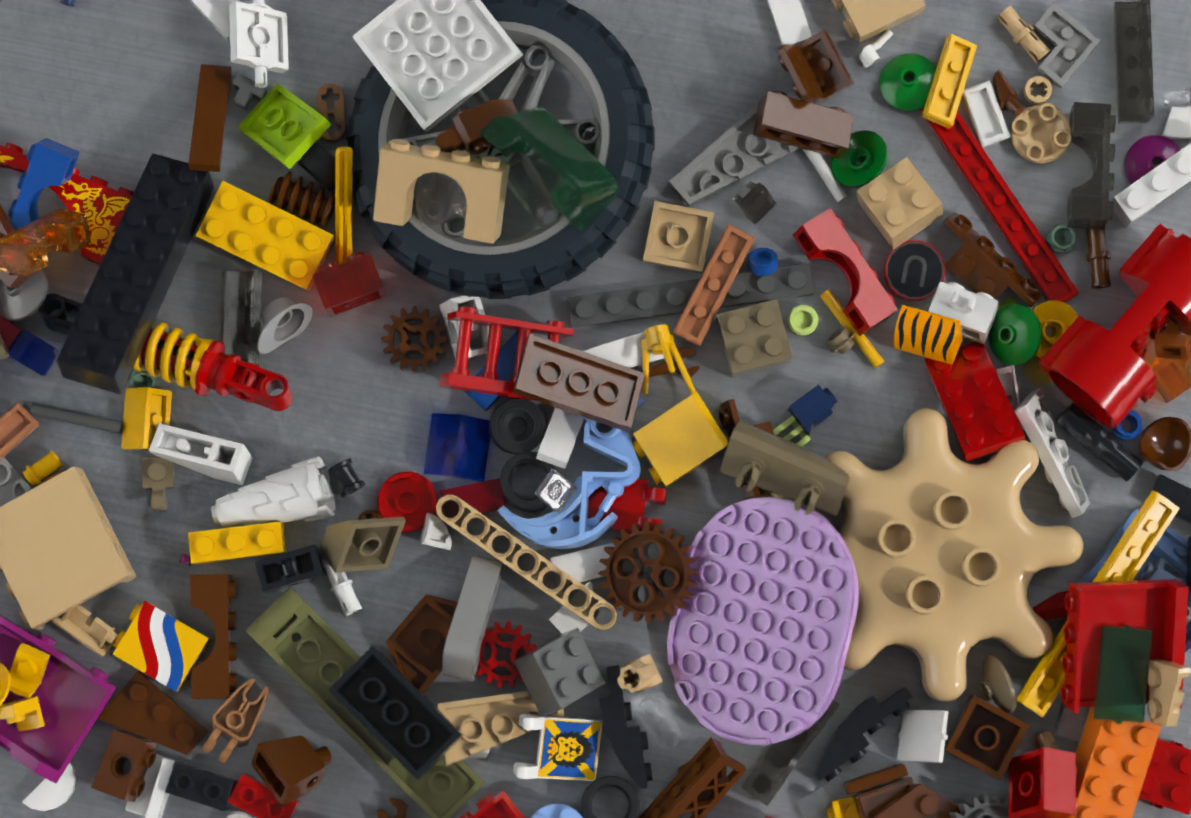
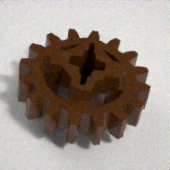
M413 306L412 313L409 314L402 308V316L397 318L392 314L390 317L393 325H384L383 327L389 333L388 336L381 337L382 342L389 343V346L384 348L383 352L384 354L393 353L390 363L393 365L400 361L401 371H404L407 366H411L413 374H416L418 366H422L427 372L429 371V362L436 365L439 364L436 357L437 354H446V351L440 347L441 344L448 343V338L441 336V333L446 331L445 325L437 326L436 324L440 320L439 316L435 315L429 318L430 311L427 308L422 314L418 312L417 306ZM411 320L423 321L419 326H409L406 323ZM398 330L402 336L401 343L396 349L394 339ZM405 331L414 336L421 334L419 339L425 349L414 343L409 346L410 340ZM432 331L435 333L433 349L428 345V337L432 334ZM410 354H421L423 358L417 360L407 359L406 357Z

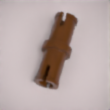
M1088 226L1085 228L1089 252L1086 254V261L1090 263L1091 287L1093 289L1108 288L1112 286L1108 264L1111 254L1107 251L1105 226Z

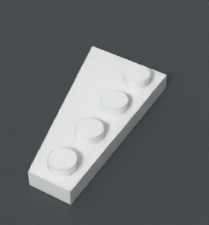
M1041 386L1032 390L1015 410L1016 417L1022 430L1026 431L1030 443L1037 449L1039 458L1045 467L1046 478L1051 484H1054L1059 493L1061 506L1064 510H1068L1071 518H1075L1085 512L1090 505V501L1076 467L1073 465L1069 466L1067 463L1069 450L1065 440L1057 438L1055 434L1054 423H1056V419L1052 410L1046 412L1041 398L1046 397V394Z

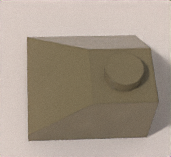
M404 517L350 520L328 525L319 550L335 573L388 569L406 520Z

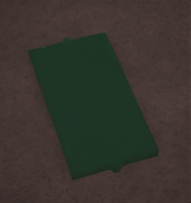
M1124 625L1123 628L1102 626L1094 719L1114 720L1117 724H1122L1123 721L1144 723L1152 630L1134 629L1130 625Z

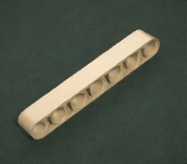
M446 495L438 501L436 512L439 518L451 528L594 628L608 630L614 626L617 613L615 608L606 600L459 497ZM449 501H454L459 505V512L453 518H447L442 513L443 506ZM480 519L484 522L485 529L480 535L473 536L468 532L467 528L471 520ZM498 537H506L510 541L509 550L503 554L493 550V542ZM529 554L535 558L536 562L532 570L523 571L518 567V560L522 555ZM549 572H555L561 577V583L555 589H548L543 584L544 576ZM574 590H581L586 594V602L581 607H574L568 601L570 593ZM599 608H607L611 611L612 619L606 625L597 624L594 620V613Z

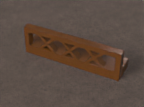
M710 737L639 818H678L682 813L692 811L690 818H704L742 777L747 769L744 764L728 756L719 741ZM725 765L733 769L728 776L717 778V774ZM712 789V794L707 799L697 801V796L702 791Z

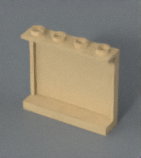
M73 466L0 507V572L5 574L8 581L5 584L7 591L13 599H17L21 610H19L20 617L27 627L30 626L31 629L42 630L45 628L43 624L120 582L127 583L137 577L83 469Z

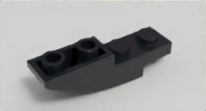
M619 665L607 667L611 698L599 699L605 730L614 752L627 773L641 789L648 788L647 781H653L651 763H644L643 750H649L647 732H640V726L627 727L626 721L632 720L630 702H624L623 690L626 689H621L617 681L621 673Z
M906 687L898 690L881 704L878 703L873 695L869 696L844 719L830 738L819 759L814 774L818 781L823 778L827 782L832 780L842 772L839 766L848 760L853 764L867 754L864 748L870 745L863 733L867 731L872 735L885 725L882 719L891 713L896 717L910 707L907 701L913 697Z

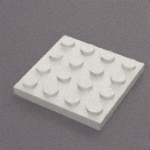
M396 0L352 36L425 132L432 129L523 56L522 52L481 0Z

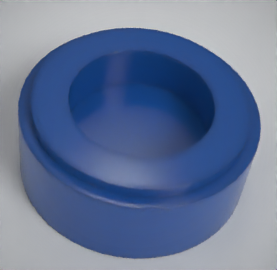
M757 248L751 251L747 256L748 270L757 276H767L774 273L778 268L777 253L769 248Z

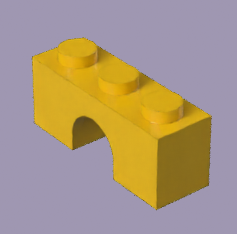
M282 522L188 532L191 564L194 565L227 562V560L239 558L270 557L287 552L285 526Z

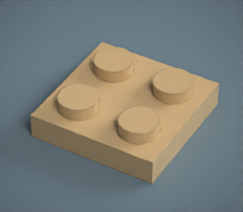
M654 201L643 262L703 273L714 212Z

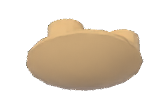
M1051 103L1037 104L1025 108L1019 116H1016L1011 127V140L1014 149L1022 158L1032 163L1045 164L1057 160L1065 153L1071 142V128L1068 119Z

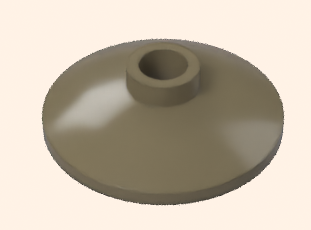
M988 654L983 658L982 672L984 680L980 681L981 691L986 698L991 697L1001 710L1010 714L1016 708V697L1011 679L1001 661L995 655Z

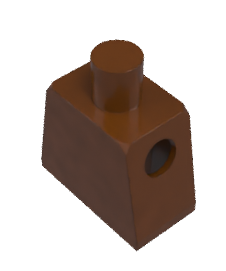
M300 735L258 743L251 765L283 807L315 789L320 784L326 769L325 765L331 763L332 757L326 746L313 749L307 739Z

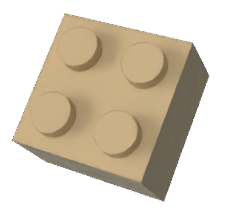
M907 157L857 190L858 204L893 250L943 216V203Z

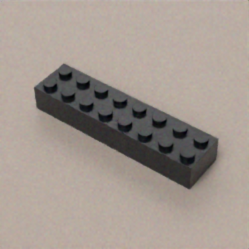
M154 153L151 154L56 360L63 378L122 394L214 189L210 171L189 170V165L186 162Z

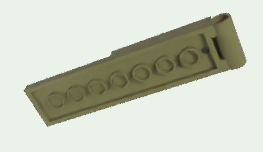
M291 587L278 597L245 630L431 818H450L485 783L463 760L445 767L444 756L420 780H417L328 691L360 656ZM297 632L300 634L301 638L299 641L292 639L293 633Z

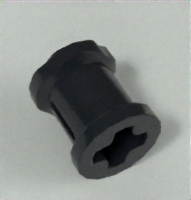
M351 458L345 459L327 470V473L333 475L340 487V496L342 498L353 494L366 485L363 480H359L351 465L353 463Z

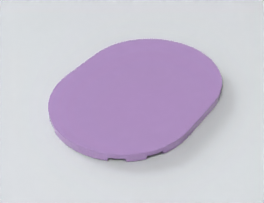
M759 497L732 504L715 514L705 527L697 533L691 543L693 548L687 555L688 557H697L698 559L690 564L691 568L699 570L698 574L691 575V580L697 582L698 586L688 588L694 595L693 598H682L687 606L686 608L680 609L674 606L677 615L671 617L667 635L668 665L671 666L675 681L674 687L683 704L687 705L698 718V722L709 731L729 741L745 745H768L791 739L810 728L825 713L839 687L858 609L859 589L856 568L842 537L819 513L813 510L811 514L805 515L807 508L805 505L797 512L794 507L795 501L785 498Z

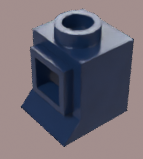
M818 384L791 404L787 410L809 436L811 425L813 424L815 427L833 413L831 409L837 403V400L827 387L822 390Z

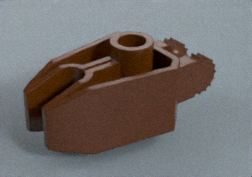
M495 99L474 108H466L458 112L452 119L454 126L438 134L436 143L440 151L452 153V151L466 150L470 155H478L486 152L495 143L510 136L521 122L520 115L512 99Z

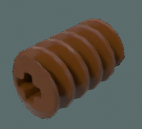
M291 171L284 177H279L270 192L268 203L273 204L277 200V207L280 209H284L288 205V212L294 215L299 211V218L302 220L310 216V223L313 225L321 221V228L324 230L335 209V192H332L328 198H325V187H321L316 193L313 192L314 182L312 181L306 187H302L303 177L300 176L295 182H292Z

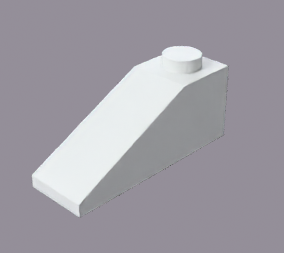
M161 423L158 425L149 448L151 454L214 479L242 486L253 459L244 444Z

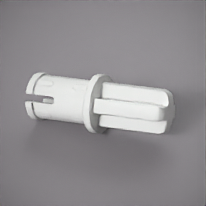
M324 559L322 565L332 585L330 592H334L344 617L361 610L362 606L351 585L353 583L352 579L348 580L345 572L335 573L327 560Z

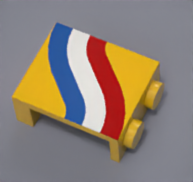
M144 601L142 605L138 603L129 616V620L132 621L126 632L122 630L113 643V647L116 648L113 655L175 692H181L191 676V668L197 666L212 639L170 616L148 601Z

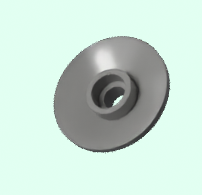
M34 267L33 272L19 288H9L0 280V315L6 320L19 321L28 318L44 302L48 291V280L45 273L39 267Z

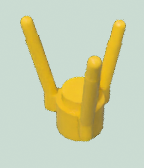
M662 324L647 328L644 331L646 339L640 341L642 347V372L645 373L642 393L644 395L648 394L649 350H652L653 355L664 354L669 372L674 373L675 367L670 354L671 351L689 392L694 394L695 388L677 350L674 337L670 335L668 325Z

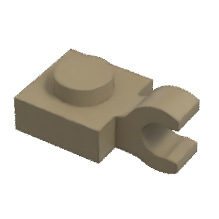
M161 457L142 458L143 489L152 490L151 508L154 511L167 510L166 489L175 488L174 462Z

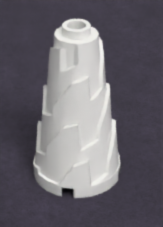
M317 456L292 464L289 469L266 476L264 480L238 488L237 492L216 499V505L211 507L214 522L216 524L220 523L222 527H233L277 521L284 523L303 519L307 522L334 516L333 511L336 510L330 476L321 475L319 472L320 469L326 468L323 460Z

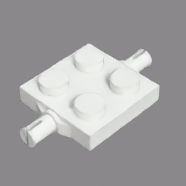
M253 0V3L250 4L239 1L231 3L229 5L231 62L253 68L255 70V87L265 88L268 86L267 70L277 73H284L289 70L287 13L273 10L265 4V0Z

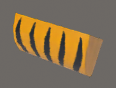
M902 305L895 327L894 349L952 365L963 340L961 321Z

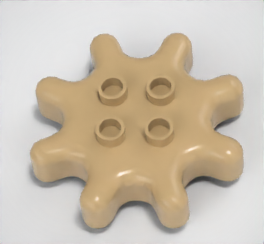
M923 408L914 412L904 424V454L900 463L895 467L884 471L872 470L847 451L831 452L825 458L841 468L850 477L841 503L844 517L839 534L847 545L856 568L859 598L844 670L853 671L864 668L886 646H902L912 651L919 659L922 684L927 695L936 701L948 702L957 699L963 694L967 683L966 657L971 647L981 640L996 639L1014 654L1026 659L1041 657L1049 652L1053 645V632L1047 622L1030 607L1027 599L1028 586L1033 575L1039 570L1061 568L1077 561L1083 552V541L1077 530L1070 526L1036 525L1029 521L1023 513L1019 502L1020 491L1039 464L1038 451L1032 443L1027 440L1015 441L997 451L986 463L979 465L969 464L956 458L950 450L947 424L941 413L931 408Z

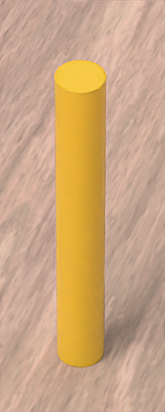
M830 289L823 292L820 298L843 327L845 326L850 333H855L853 341L876 369L884 363V359L864 334L858 335L844 314V307Z

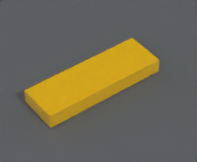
M951 33L946 36L921 117L948 129L953 126L976 52V44Z

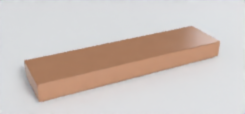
M730 224L727 225L672 332L673 334L698 347L701 346L756 237Z

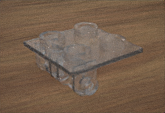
M436 172L426 173L417 178L414 188V200L422 229L466 216L467 200L465 193L453 178Z

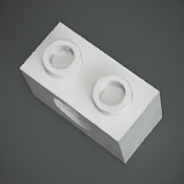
M463 295L449 299L439 305L455 359L460 321L447 320L448 313L458 311V307H471L477 309V314L485 315L480 297ZM472 324L468 360L486 355L489 326Z

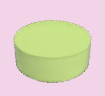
M798 305L789 313L787 323L789 329L795 335L808 336L817 328L819 318L817 312L812 307Z

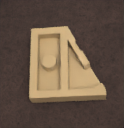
M1163 659L1149 660L1147 682L1149 684L1150 700L1147 704V711L1150 716V722L1165 727L1177 725L1180 705L1185 694L1183 690H1179L1181 679L1189 677L1190 667Z

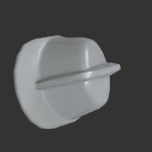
M280 297L271 301L259 313L258 322L263 330L258 338L257 350L261 354H267L286 341L298 336L311 321L313 315L312 307L308 303H297L287 297Z

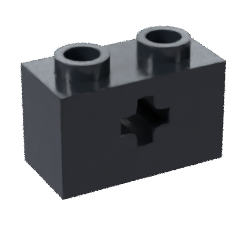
M314 544L254 562L262 592L270 593L326 576L318 547Z
M175 762L165 793L215 809L228 811L231 805L228 800L238 780L182 762Z

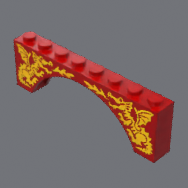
M7 142L6 146L0 145V168L11 169L21 173L27 172L30 162L27 161V155L23 154L24 149ZM74 168L71 180L61 186L48 187L62 200L73 218L79 236L81 256L88 261L101 265L134 192L124 187H119L118 191L107 187V181L91 175L90 180L79 176L80 171Z

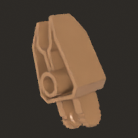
M254 678L238 687L212 716L213 732L202 750L209 753L214 749L220 736L225 738L229 743L222 750L219 761L224 764L236 747L240 748L249 745L264 711L269 690L267 686L257 700L248 702L246 699L255 684L256 679Z

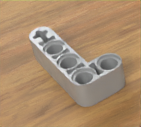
M477 556L472 557L443 652L442 675L471 682L474 681L479 663L480 646L503 572L504 564L502 562Z

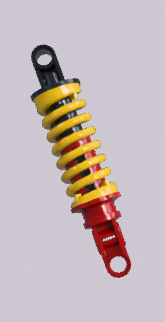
M51 293L46 295L38 311L50 330L68 335L82 303ZM61 309L58 314L49 315L53 310ZM153 322L133 367L134 370L140 373L147 371L153 378L162 377L167 383L177 382L181 388L188 389L192 387L193 391L199 396H206L211 390H215L218 395L226 397L230 394L245 402L255 403L273 411L287 409L293 400L289 384L283 375L268 371L250 362H243L241 357L236 354H225V344L221 341L209 338L202 339L196 333H189L184 338V332L179 327L173 328L169 333V326L165 322H160L156 326ZM275 389H283V392L277 396L270 395Z

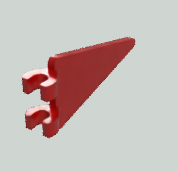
M637 479L635 483L624 487L623 494L615 499L608 512L604 513L600 519V522L610 513L614 512L618 517L615 524L610 528L614 531L621 533V529H628L632 533V524H639L643 531L644 522H651L654 530L656 524L662 523V520L644 518L646 502L665 505L667 498L666 489L649 488L647 479ZM573 486L568 487V491L556 507L563 503ZM561 487L559 488V493L556 496V498H558L561 494ZM603 487L596 489L589 496L588 519L596 516L599 511L598 507L607 495V491Z

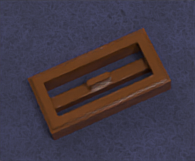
M899 763L845 781L844 787L846 793L850 795L907 776L908 772L906 766Z

